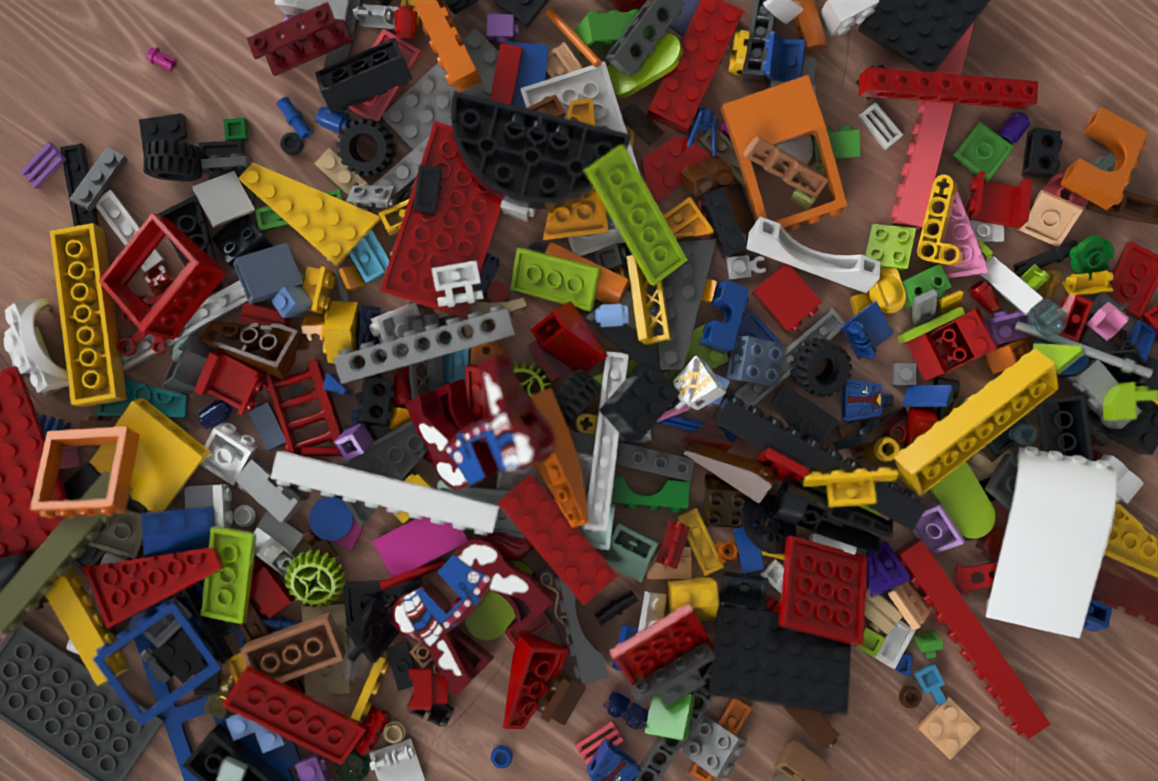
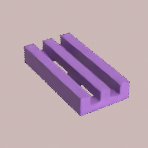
M48 142L20 172L22 175H26V180L32 183L31 186L33 188H39L67 159L53 143ZM55 156H57V158L51 163V165L36 179L35 177L49 165V162Z

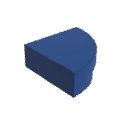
M903 653L895 669L901 674L910 677L913 655L911 653Z

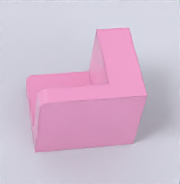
M1107 302L1088 321L1087 325L1106 341H1109L1129 321V318L1110 302Z

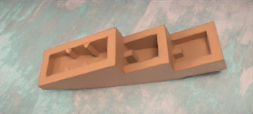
M755 135L742 153L747 159L763 166L766 171L782 178L785 183L813 197L818 195L829 180L812 167Z

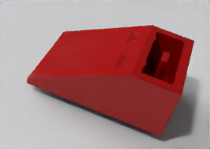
M571 301L553 310L530 329L544 350L574 371L582 368L587 372L608 356Z
M979 307L928 332L947 372L994 351L999 346Z

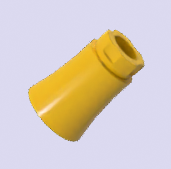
M884 435L879 436L872 443L862 445L865 459L873 464L892 461L900 451L897 442Z

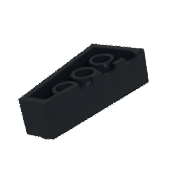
M196 195L157 214L168 218L217 263L205 212ZM169 238L184 267H186L190 260ZM222 280L213 292L223 287Z

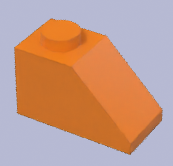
M1027 337L1000 346L996 350L985 354L987 366L992 370L993 374L1012 367L1023 355L1032 351Z

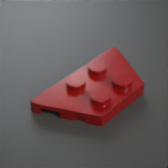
M677 135L641 160L644 174L643 180L655 202H658L682 185L681 171L692 164H700L705 159L713 157L712 154L693 143L691 147H687L688 140Z

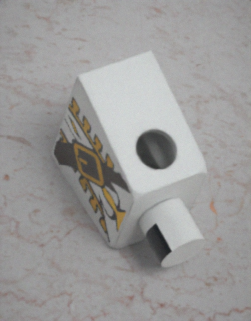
M695 356L673 381L680 394L672 404L678 410L686 404L695 410H699L725 395L727 391L708 363Z

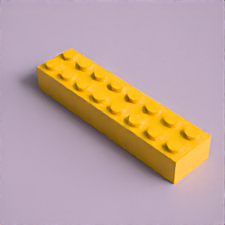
M91 223L50 231L71 405L86 408L125 401L127 396L122 358L116 348L119 335L114 299L99 282L110 267L105 229Z
M1033 349L1030 353L1023 355L1012 367L1006 368L999 377L988 382L981 391L970 396L963 405L953 409L950 415L942 421L935 423L932 429L924 435L917 437L914 443L906 449L899 451L894 459L901 480L919 497L925 494L1058 390L1055 363L1037 349Z

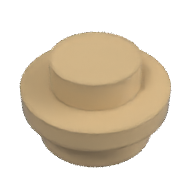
M399 721L389 722L383 730L385 740L391 744L400 743L406 734L404 725Z

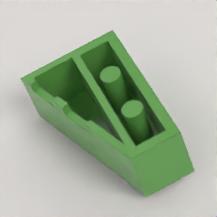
M634 9L623 13L619 10H613L608 13L592 11L586 15L574 32L590 49L597 48L598 52H605L604 47L615 45L640 10ZM646 27L644 30V35L646 38L649 35L648 27ZM577 48L578 56L583 55Z

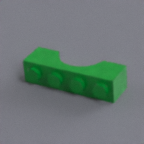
M614 475L610 504L616 507L617 503H624L625 508L638 509V505H647L649 510H660V506L669 507V511L682 512V508H688L690 482L666 479L663 486L657 492L649 495H640L628 488L623 476Z

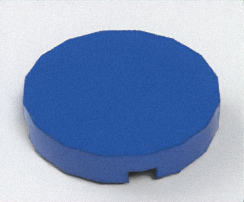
M336 496L325 497L317 501L311 508L309 515L310 527L319 538L328 541L338 540L346 536L352 529L354 517L344 500H342L343 498Z

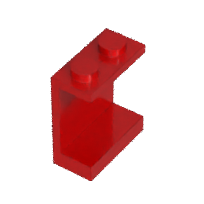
M980 171L975 178L971 179L969 184V191H971V198H969L967 203L969 219L1020 229L1029 221L1032 180L1023 179L1018 186L992 181L986 183L984 181L985 171Z

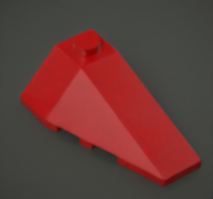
M519 635L512 655L503 722L504 729H524L538 708L537 702L543 693L547 694L550 687L548 685L554 676H558L562 671L568 653L566 647L538 636Z

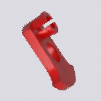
M994 562L971 567H963L958 564L955 570L957 587L963 594L968 596V593L974 589L992 586L994 578L989 573L992 570H996L997 565ZM975 571L982 572L984 580L980 583L974 582L971 579L972 573Z

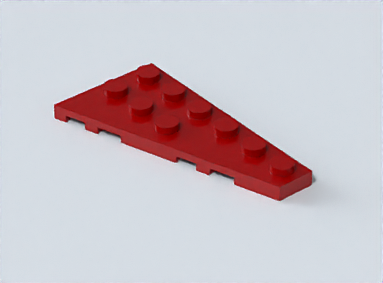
M217 547L86 566L83 567V570L108 629L221 571L225 566Z

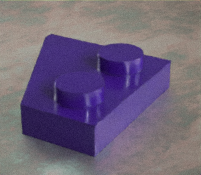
M887 541L879 544L878 556L874 555L873 551L867 550V570L871 598L910 580V576Z

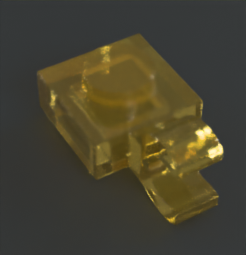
M227 675L226 679L224 678L220 684L218 694L209 695L203 709L204 712L220 719L226 718L229 710L223 708L222 703L235 682L233 677Z

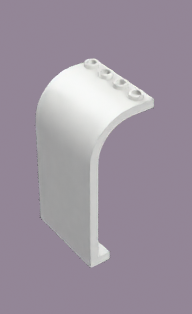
M1019 447L1014 497L990 596L986 602V617L1080 638L1113 519L1117 490L1114 465L1104 460H1097L1095 462L1077 455L1073 457L1064 456L1057 451H1049L1048 453L1039 451L1035 447Z

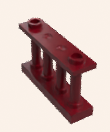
M328 2L247 38L254 59L266 56L271 73L274 76L353 42L346 22L343 19L336 22Z

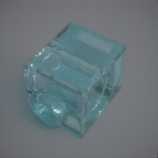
M1046 297L1030 309L1027 323L1044 337L1049 338L1054 333L1059 334L1065 328L1067 313Z

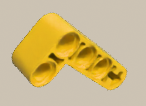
M940 175L933 182L917 253L921 259L928 262L957 266L963 260V251L954 245L944 243L957 193V183L948 175ZM946 182L950 184L949 188L944 190L941 188V185H945ZM944 203V211L937 214L935 212L936 205ZM938 224L940 227L939 232L936 235H931L930 228ZM929 246H933V255L930 257H926V248ZM950 250H955L957 253L953 261H948L946 258Z

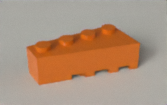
M442 0L414 1L413 4L423 22L421 27L425 35L431 38L428 42L433 52H438L440 56L436 59L441 69H446L448 73L445 75L449 86H455L457 91L461 93L482 82Z

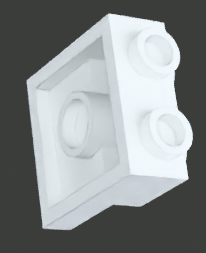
M411 303L394 311L371 318V333L374 337H378L380 344L382 343L381 339L394 335L395 339L404 337L403 333L406 332L405 316L420 315L416 303ZM412 320L413 330L416 329L417 333L423 329L422 320ZM399 344L398 351L400 354H408L407 345ZM378 350L380 355L382 357H386L387 359L386 352L384 350Z
M220 423L213 428L205 444V447L212 454L207 460L201 462L200 465L234 486L237 484L235 481L236 477L248 462L253 459L259 446L254 443L255 439L253 437L236 432V427L233 424Z

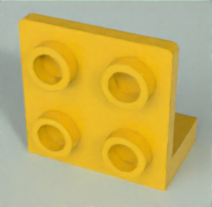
M307 266L302 288L313 302L307 310L308 312L325 315V311L330 308L332 299L329 296L331 289L335 287L336 276H334V272L326 267L321 266L320 269Z

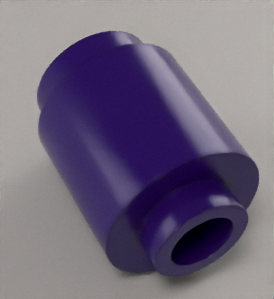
M1022 112L1011 113L1000 128L999 136L1012 145L1017 143L1030 126L1028 116Z

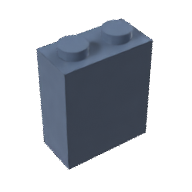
M287 243L235 259L233 266L249 305L275 297L283 286L303 285V273L301 269H297L294 251L289 249Z

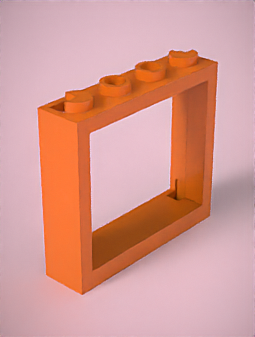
M128 427L47 431L30 509L40 513V517H49L51 519L55 515L73 518L74 515L94 517L95 514L112 516L114 513H125L140 434ZM117 444L107 500L52 502L64 447Z

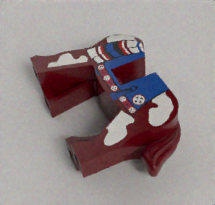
M510 351L494 355L478 364L489 418L478 422L473 418L467 405L464 379L448 383L435 391L417 396L405 403L418 436L429 449L424 454V459L435 467L442 482L453 490L465 489L493 477L503 470H525L532 467L536 462L550 459L553 455L555 435L552 426L533 405L526 395L522 384L516 378L511 365L512 356Z
M488 532L487 536L479 535L464 543L438 571L443 579L460 596L453 603L431 582L401 596L394 604L392 614L396 629L402 635L419 641L428 648L437 668L446 677L450 693L454 698L495 658L457 627L458 624L481 605L490 591L499 594L508 601L515 612L518 626L522 630L555 600L531 574L513 565L512 559L521 560L534 548L528 540L518 539L502 532Z

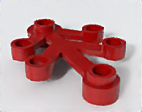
M147 294L139 295L142 300L145 297L148 298L147 304L149 306L156 304L162 297L149 296ZM123 311L121 314L122 320L129 324L134 323L131 319L127 320V314ZM139 329L131 338L120 339L116 345L117 351L124 356L134 355L137 351V345L148 334L142 333ZM183 329L176 338H180L183 335ZM154 336L152 350L155 353L164 354L168 349L167 343L164 342V338ZM162 343L163 348L158 351L157 345ZM128 344L132 345L130 351L126 350V346Z

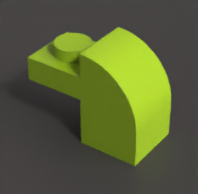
M1135 382L1120 383L1108 390L1103 400L1104 420L1137 419L1136 401L1158 400V391H1149L1148 386L1135 387Z

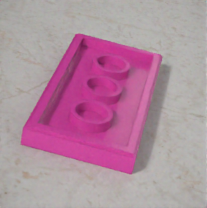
M422 516V519L415 518L374 539L373 543L391 576L394 577L413 570L470 541L466 530L453 528V523L445 521L444 525L430 522L431 518Z

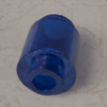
M215 400L199 412L200 418L198 420L205 429L210 428L213 430L214 427L230 417L233 409L228 403L222 400Z

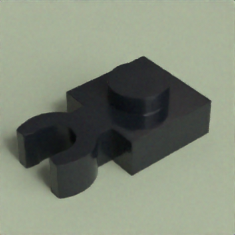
M199 655L197 662L202 671L209 664H205L203 662V655ZM195 671V672H194V676L197 675V674H198L199 672H201V671ZM219 671L194 688V695L218 694Z

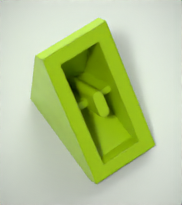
M1034 344L1033 347L1055 363L1058 375L1085 354V349L1082 346Z

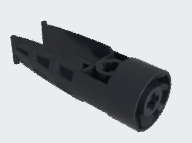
M788 478L781 484L773 503L772 516L774 518L808 529L823 537L873 551L876 556L879 555L880 538L872 533L890 538L893 537L892 519L888 521L860 506L829 507L826 493L809 486L804 487L803 484Z

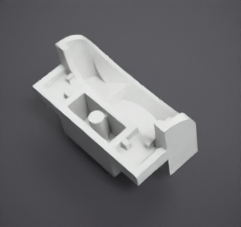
M38 298L14 302L5 310L6 320L11 326L4 332L5 350L11 357L12 367H18L24 379L30 378L37 393L42 392L44 396L52 395L59 389L69 386L67 371L51 361L39 328L34 326L36 314L50 310V301L48 298Z

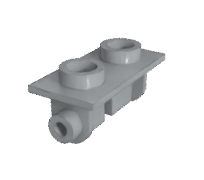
M362 4L353 9V16L359 20L360 27L394 29L395 10H399L400 7Z
M353 185L346 202H350L359 208L373 207V203H375L377 208L388 209L395 206L396 203L395 198L391 197L394 186Z

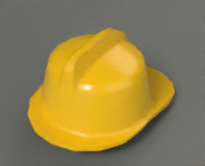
M880 267V279L869 290L870 300L872 303L876 301L880 310L884 313L899 311L906 301L905 288L897 268Z

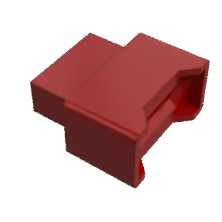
M409 669L408 678L413 682V698L409 701L408 711L431 710L432 705L447 704V679L444 674H432V669Z

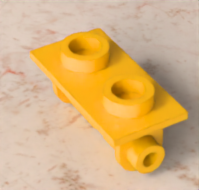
M1107 270L1093 272L1090 279L1088 273L1071 274L1070 277L1066 278V281H1062V285L1070 296L1073 294L1081 296L1113 292V288L1109 284V281L1113 280V273Z

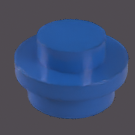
M505 745L495 747L491 753V761L498 768L508 767L513 760L511 749Z

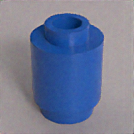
M321 106L316 116V122L321 127L337 133H343V128L350 125L351 122L348 113L335 112L332 114L328 106Z

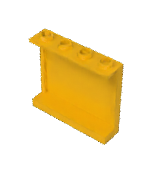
M144 398L132 401L114 426L128 427L140 434L130 485L134 490L130 493V497L145 506L148 512L171 510L169 506L198 466L212 454L209 449ZM117 444L101 445L89 462L99 473L102 474L104 471L112 472Z

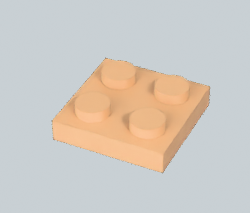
M1041 189L1030 207L1029 221L1018 230L1051 245L1060 246L1083 209L1076 204Z
M946 695L947 702L941 705L937 704L916 727L951 760L981 728Z

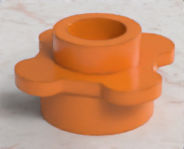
M729 540L726 543L721 541L716 543L715 548L718 550L719 555L717 559L720 563L737 561L738 549L734 541Z

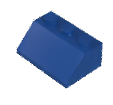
M205 506L142 512L141 521L145 558L209 548L211 527H214L213 507Z

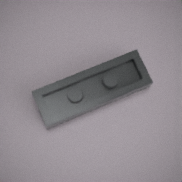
M106 147L69 200L73 204L91 212L128 159L125 155Z

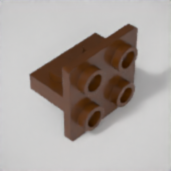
M560 672L558 676H554L548 685L550 689L547 694L543 693L537 702V711L541 712V719L548 723L553 719L565 725L586 687Z

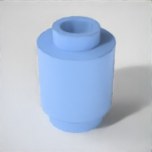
M599 305V309L595 310L596 323H600L601 327L622 326L624 323H628L627 305Z

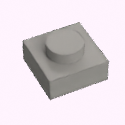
M893 363L892 385H916V363Z

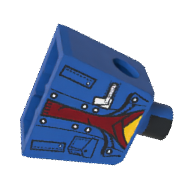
M847 379V385L841 387V421L881 416L882 407H893V394H882L881 384Z
M606 738L602 741L587 766L589 778L592 781H632L640 774L637 761Z

